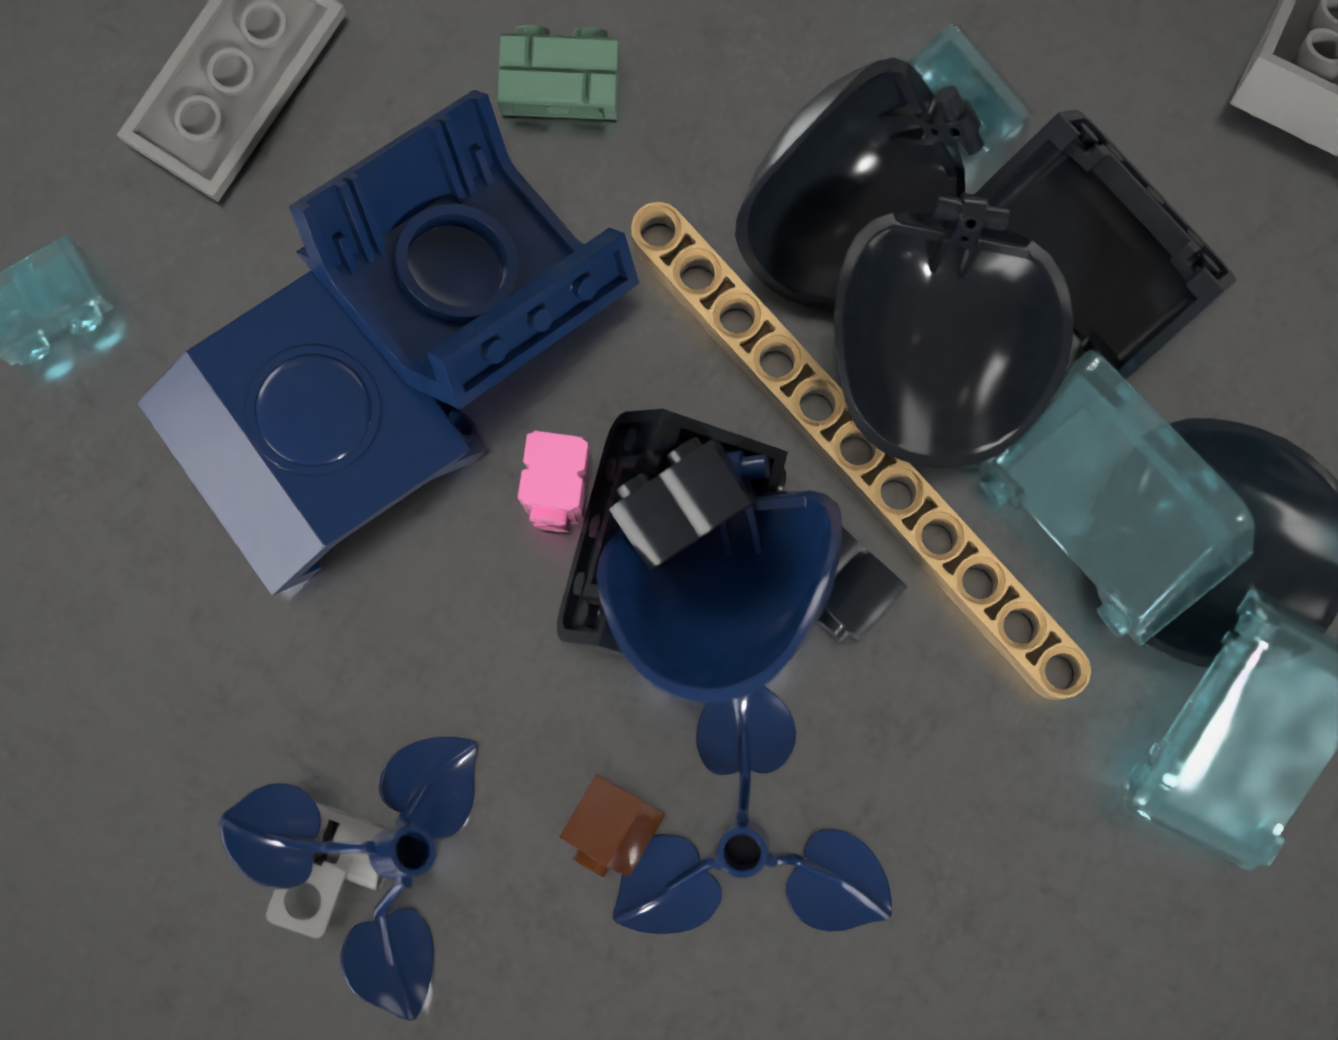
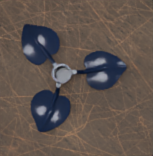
M765 685L756 692L735 700L706 703L697 725V749L706 768L718 775H728L740 771L737 822L731 824L724 831L718 845L717 856L708 857L700 861V855L696 846L685 837L672 834L653 836L630 877L622 874L619 893L612 915L615 923L632 930L653 934L689 931L708 921L716 912L722 900L721 886L708 870L712 868L721 870L723 868L734 877L747 878L757 874L764 865L769 867L794 865L797 867L787 880L786 896L794 915L801 922L812 928L829 932L844 931L872 922L885 921L891 917V890L885 871L873 851L857 836L838 829H821L814 832L808 839L804 857L795 853H773L769 851L770 842L766 831L759 824L749 821L751 771L764 774L779 769L792 754L796 742V727L790 710Z
M459 737L428 738L404 746L388 759L380 775L379 794L382 801L389 808L400 812V814L396 818V828L385 829L379 832L372 841L326 842L315 840L321 827L320 811L316 803L306 791L285 783L268 784L254 789L232 807L224 811L219 820L221 841L231 862L244 876L263 887L289 889L305 883L313 869L312 852L369 855L370 864L377 874L387 879H394L393 885L374 907L373 916L375 921L358 923L346 935L340 953V966L345 982L354 994L361 1000L403 1020H415L427 997L433 966L432 937L424 919L415 910L399 908L387 915L386 911L404 889L412 887V876L421 875L430 869L436 856L434 839L448 837L456 833L469 816L474 797V762L477 751V742L471 739Z

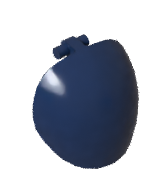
M744 451L726 452L758 501L663 565L649 571L622 528L606 543L600 555L596 573L600 599L619 649L643 678L654 687L676 698L695 702L719 703L735 700L756 692L773 680L805 645L832 593L841 549L842 513L838 503L826 494L811 490L766 493L754 491L751 480L768 479L770 477V463L766 454L746 456Z

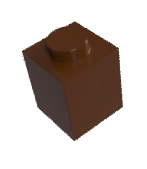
M596 774L559 838L578 849L573 857L574 861L599 876L604 877L610 868L630 877L664 818L665 813Z

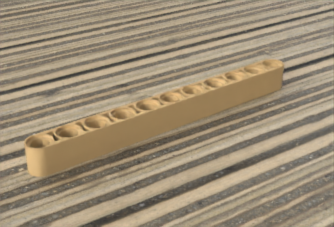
M652 202L639 208L633 216L631 233L634 251L643 264L1036 693L1045 699L1053 701L1071 698L1081 693L1088 685L1092 673L1090 661L1082 649L911 463L885 454L864 437L857 428L847 407L842 388L677 209L663 202ZM656 223L665 224L672 229L674 237L663 246L650 245L642 238V233L648 226ZM699 265L707 268L714 276V280L704 289L695 290L687 287L681 280V275L691 266ZM739 308L751 315L753 325L745 332L733 333L723 327L720 318L726 311ZM780 351L789 356L793 368L784 376H770L760 366L761 358L768 352ZM811 394L823 395L831 403L833 413L825 420H810L801 411L800 402L804 397ZM852 437L864 439L872 449V459L863 465L850 464L841 454V443ZM894 480L906 484L912 493L911 505L899 510L890 508L885 504L881 496L883 484ZM931 524H938L948 529L952 536L951 550L944 554H936L926 549L921 536L923 528ZM979 568L989 574L993 587L988 598H974L966 592L962 580L967 569ZM1010 612L1023 613L1032 622L1033 633L1028 643H1015L1007 637L1004 631V621ZM1052 656L1065 658L1073 667V680L1066 689L1054 687L1046 678V663Z

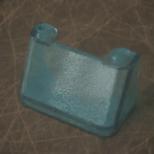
M1093 350L1086 352L1066 369L1055 393L1025 435L1001 454L981 462L980 466L983 477L979 479V483L989 498L1000 508L1007 503L1017 510L1023 506L1098 587V594L1103 605L1097 609V612L1108 628L1120 638L1127 633L1139 647L1253 555L1255 524L1250 511L1243 501L1100 354Z
M1255 586L1251 587L1236 610L1237 613L1242 615L1234 628V631L1240 634L1239 637L1230 631L1227 632L1222 640L1224 647L1160 744L1154 743L1148 752L1150 762H1152L1151 766L1148 764L1143 765L1137 761L1121 785L1124 807L1145 820L1248 871L1253 870L1258 864L1268 867L1277 857L1285 841V836L1280 833L1338 749V637Z

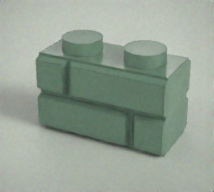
M539 25L518 26L515 28V34L501 33L497 102L501 115L617 120L620 66L619 38L608 37L607 31L595 27L577 28L573 31V36L550 35L548 28Z

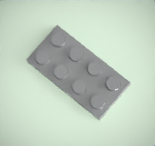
M209 0L126 120L117 136L122 142L211 199L219 202L347 14L344 5L336 0Z

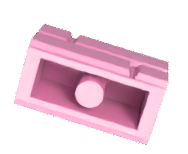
M541 431L527 434L523 458L527 469L521 471L518 499L526 513L530 515L529 520L534 521L535 528L555 532H569L570 523L578 524V522L584 521L588 499L586 487L590 485L593 464L589 444L583 440V437Z

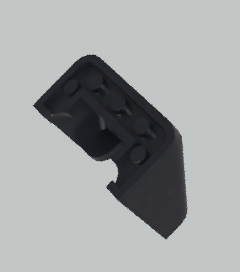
M1076 109L1058 112L974 194L987 197L988 204L1008 207L1010 215L1006 230L1033 240L1051 255L1063 273L1070 293L1073 327L1083 337L1080 344L1085 353L1080 357V361L1085 369L1100 383L1104 384L1109 380L1115 388L1120 386L1236 282L1234 274L1212 248L1094 122Z
M666 409L625 411L614 420L603 448L557 620L559 639L588 649L626 658L619 649L608 624L600 599L596 575L599 558L606 543L621 528L609 508L622 500L616 491L619 487L644 471H647L652 479L672 466L666 457L668 454L692 438L698 437L702 445L711 440H718L725 452L744 451L746 456L766 454L770 463V477L768 479L751 480L753 490L758 493L781 492L786 483V470L784 466L788 451Z

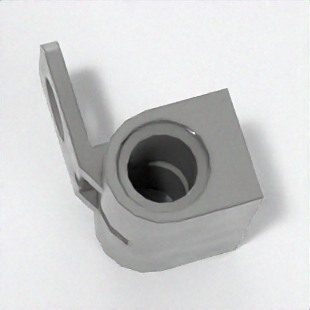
M314 801L321 816V827L315 838L317 841H372L379 832L391 829ZM312 852L313 869L305 883L313 885L320 893L321 905L318 912L309 919L296 918L289 912L286 905V897L291 888L274 889L266 911V919L272 924L311 938L322 937L326 932L346 878L350 882L375 891L383 889L386 878L374 871L369 861V855Z

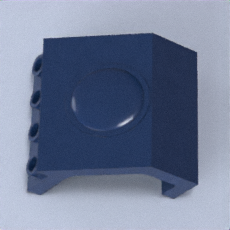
M472 90L289 206L304 244L303 248L296 251L300 258L407 385L458 409L469 404L640 283L625 233L609 227L586 244H583L519 173L507 154L488 94Z
M312 271L301 276L185 351L137 402L271 595L309 580L322 568L318 560L341 540L425 483L475 462L488 450V447L477 434L473 421L460 409L407 385Z

